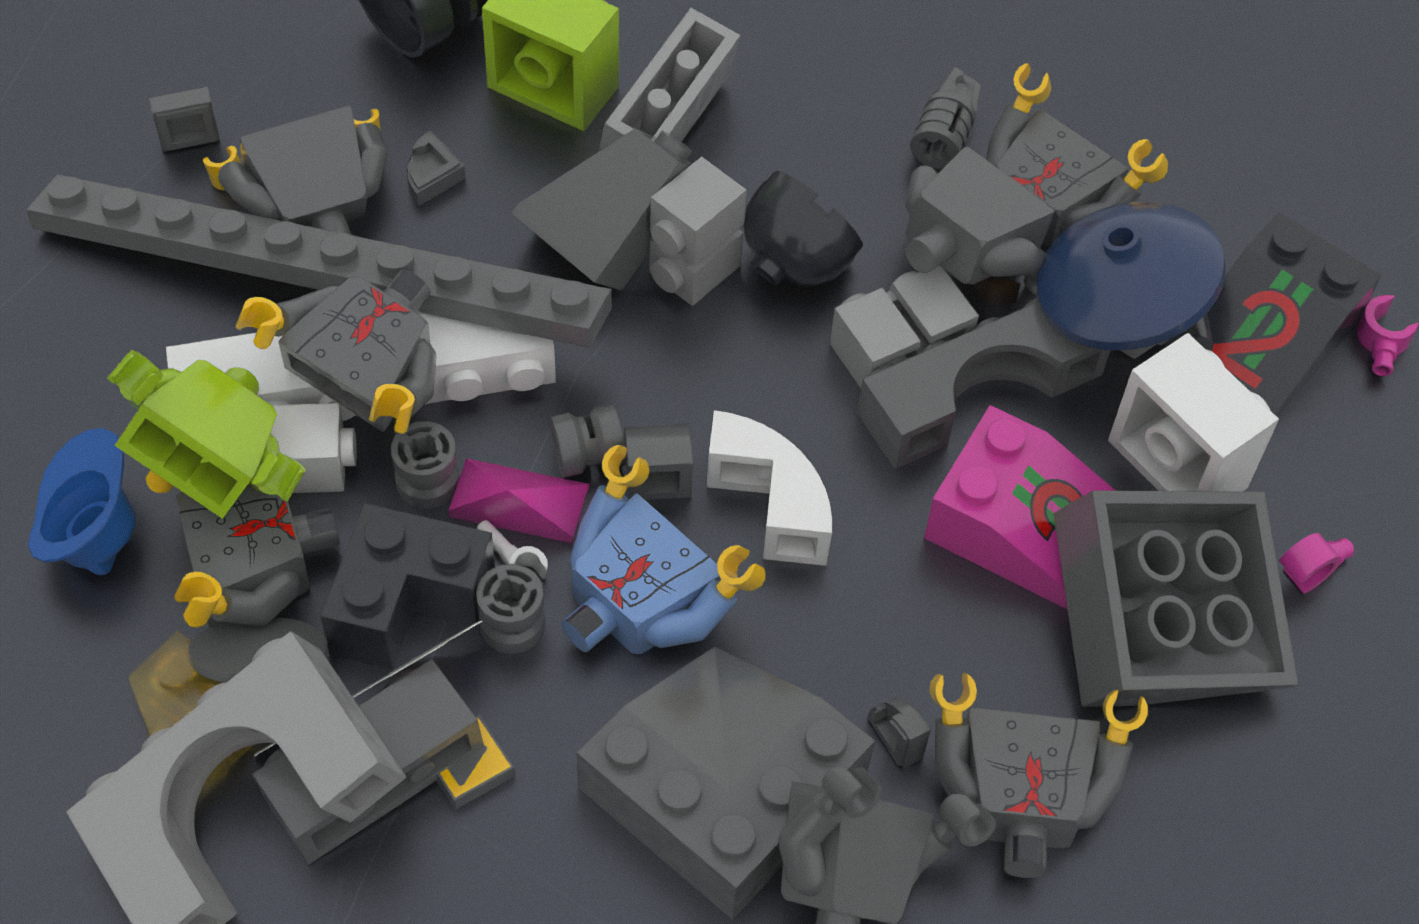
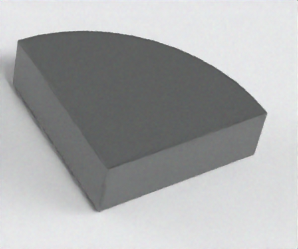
M431 131L425 133L414 144L412 148L413 153L407 166V182L409 192L418 206L466 179L465 165Z
M893 697L870 709L868 719L898 766L904 769L923 759L931 729L913 706L904 699Z

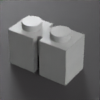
M702 156L651 197L650 232L652 238L650 239L649 273L663 290L669 293L675 292L691 306L695 305L741 266L744 232L740 228L744 225L747 190Z
M939 265L928 273L911 271L901 275L891 284L887 293L883 288H880L869 294L859 293L846 299L834 310L830 345L861 388L862 380L877 367L887 363L896 365L907 360L905 356L907 353H911L914 357L936 341H950L971 332L977 325L978 314L947 272Z

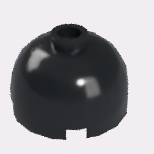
M774 171L766 181H763L746 206L743 225L745 242L756 255L750 262V265L760 276L775 286H778L783 279L798 287L821 286L836 279L855 260V256L863 248V242L854 228L836 209L833 208L828 214L814 202L818 196L816 192L792 176L780 171Z

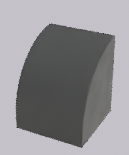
M688 424L624 427V445L627 448L626 475L632 471L633 464L638 457L645 459L649 465L648 478L644 483L637 487L627 488L628 500L636 493L644 500L690 498L692 496L693 455Z

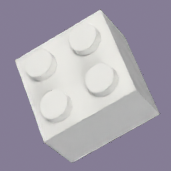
M1187 333L1132 370L1108 441L1158 491H1244L1249 487L1279 418L1270 411L1267 403L1259 395L1250 392L1224 367V364L1215 353L1203 348Z

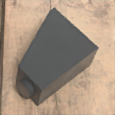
M635 128L518 203L512 214L594 283L622 291L650 251V239L652 238L650 232L651 197L692 164L687 160L692 150L664 130L660 132L658 137H654Z

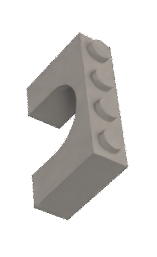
M290 631L283 638L272 640L263 645L255 653L252 662L228 682L218 684L206 691L199 698L196 708L172 727L164 728L150 736L142 745L140 753L116 772L108 773L94 781L87 789L86 796L66 811L131 924H225L238 914L202 856L194 830L195 807L206 779L220 762L235 751L258 743H277L320 809L350 823L406 778L322 651Z

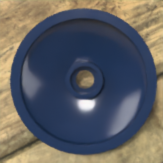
M1130 202L1113 205L1093 212L1077 221L1052 243L1045 253V260L1037 274V294L1042 311L1050 324L1059 333L1076 343L1103 350H1133L1149 347L1183 333L1202 319L1214 305L1221 293L1226 274L1222 245L1214 230L1203 219L1183 208L1155 202Z

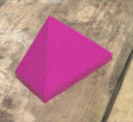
M466 458L448 510L449 517L478 524L488 520L497 528L573 544L589 493V484Z

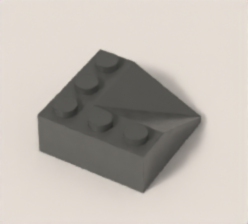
M1091 491L1054 513L1082 707L1103 706L1106 696L1116 689L1118 690V695L1113 706H1131L1138 704L1140 696L1145 699L1147 704L1285 689L1298 685L1265 492Z
M713 647L626 704L577 752L578 788L733 920L783 866L778 838L781 831L787 826L792 781L822 787L824 774L832 768L843 767L851 773L854 769L862 767L868 772L875 740L821 697L717 647Z

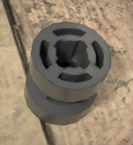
M613 404L593 407L589 415L575 417L568 412L553 415L549 418L553 449L562 478L582 475L585 468L589 466H602L604 455L610 448L616 445L625 447L620 421ZM626 456L621 461L620 466H625Z
M423 421L410 424L407 432L404 434L397 433L391 444V456L395 469L396 488L402 500L410 506L420 509H434L447 504L453 498L459 481L456 445L450 431L441 424Z
M499 565L487 571L479 581L476 591L479 621H482L479 623L481 636L487 645L498 652L507 654L525 652L538 643L545 629L542 582L535 572L521 565Z

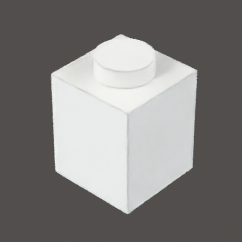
M339 403L272 405L277 413V417L271 434L278 440L280 452L296 460L306 469L293 493L344 491L345 466H356L357 450L355 429L344 428Z

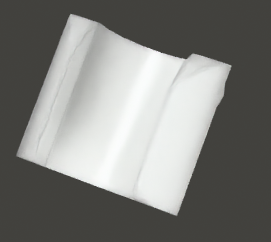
M488 520L482 521L476 529L492 533L493 549L500 555L501 560L505 564L532 567L542 579L546 578L548 564L543 552L532 546L517 548Z

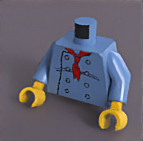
M616 445L605 453L602 460V470L609 479L607 486L601 485L597 488L580 523L569 560L572 569V596L580 606L561 622L562 629L568 639L583 652L590 651L608 634L614 636L633 654H642L654 646L666 648L702 641L737 603L735 594L739 589L748 592L762 586L765 581V569L758 564H753L743 576L738 578V566L747 559L750 550L739 545L730 546L722 552L716 563L639 494L636 493L628 500L624 495L627 488L637 487L644 483L648 478L649 465L645 459L638 457L633 464L632 471L622 477L619 472V466L626 456L627 448L621 445Z

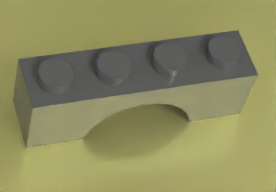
M1036 297L1021 310L1000 319L998 317L988 318L979 323L971 332L950 341H936L928 345L920 354L896 365L887 363L877 367L862 380L857 415L894 469H897L948 446L956 414L954 401L968 388L986 381L1011 380L1030 385L1053 398L1102 376L1110 350L1087 347L1059 333L1047 320L1042 311L1039 297Z

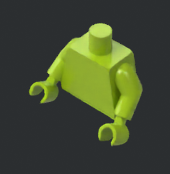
M130 350L106 378L111 383L118 385L120 393L132 407L138 410L114 446L222 519L248 484L255 491L269 495L277 494L282 500L288 502L306 472L305 467L280 452L278 440L271 434L277 413L272 405L257 396L259 382L250 371L244 368L233 367L224 373L206 360H196L182 372L174 368L159 370L145 356L135 350Z

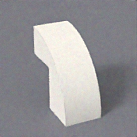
M714 410L708 458L707 487L769 494L763 559L827 566L832 536L831 507L826 489L811 462L793 443L764 424L747 417Z

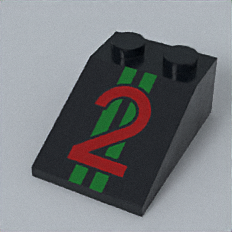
M1278 212L1249 243L1225 275L1221 293L1207 312L1213 341L1212 352L1220 358L1224 367L1250 392L1259 395L1267 403L1270 411L1278 416L1359 322L1382 275Z

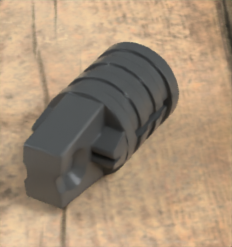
M954 67L943 77L933 94L928 98L910 141V150L914 157L922 164L936 169H943L964 148L976 117L981 85L957 67ZM929 142H932V145L930 146V149L927 152V146Z

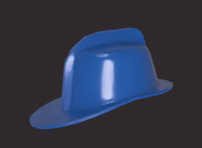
M104 428L86 430L71 438L56 452L44 472L39 488L35 519L28 543V548L33 558L44 563L63 560L70 565L82 569L86 568L94 574L101 576L111 572L116 555L129 541L136 527L137 519L136 512L121 487L125 460L124 452L114 446L119 439L117 434Z

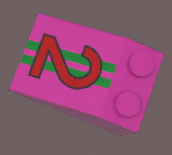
M989 405L933 497L924 539L1068 610L1054 513L1091 491L1116 490L1048 432Z

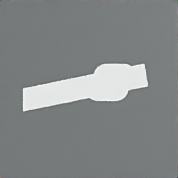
M482 621L470 625L469 627L465 628L464 630L460 631L454 636L446 639L445 641L439 643L438 645L427 650L421 655L408 661L407 663L398 667L397 669L390 672L383 678L377 680L376 682L372 683L371 685L367 686L361 691L355 693L354 695H352V697L354 698L355 696L361 694L362 692L366 691L367 689L371 688L377 683L385 680L386 678L392 676L398 671L423 658L424 656L438 649L442 645L446 644L448 641L459 636L460 634L464 633L465 631L469 630L470 628L474 627ZM271 743L263 749L257 751L256 753H254V756L258 755L259 753L263 752L264 750L268 749L276 743Z

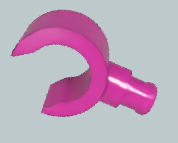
M1381 295L1373 298L1367 304L1357 325L1358 339L1365 348L1372 352V358L1374 359L1372 370L1379 376H1388L1393 372V362L1398 354H1401L1408 348L1419 326V323H1415L1401 331H1390L1377 323L1376 320L1386 315L1395 297L1393 295Z
M1313 533L1293 545L1278 561L1285 568L1283 571L1305 594L1326 580L1344 559L1352 557L1354 547L1346 538H1340L1336 542H1327L1319 533Z

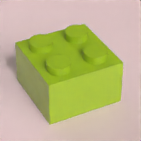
M488 0L482 7L488 88L579 130L585 131L619 88V8L608 4L604 0Z

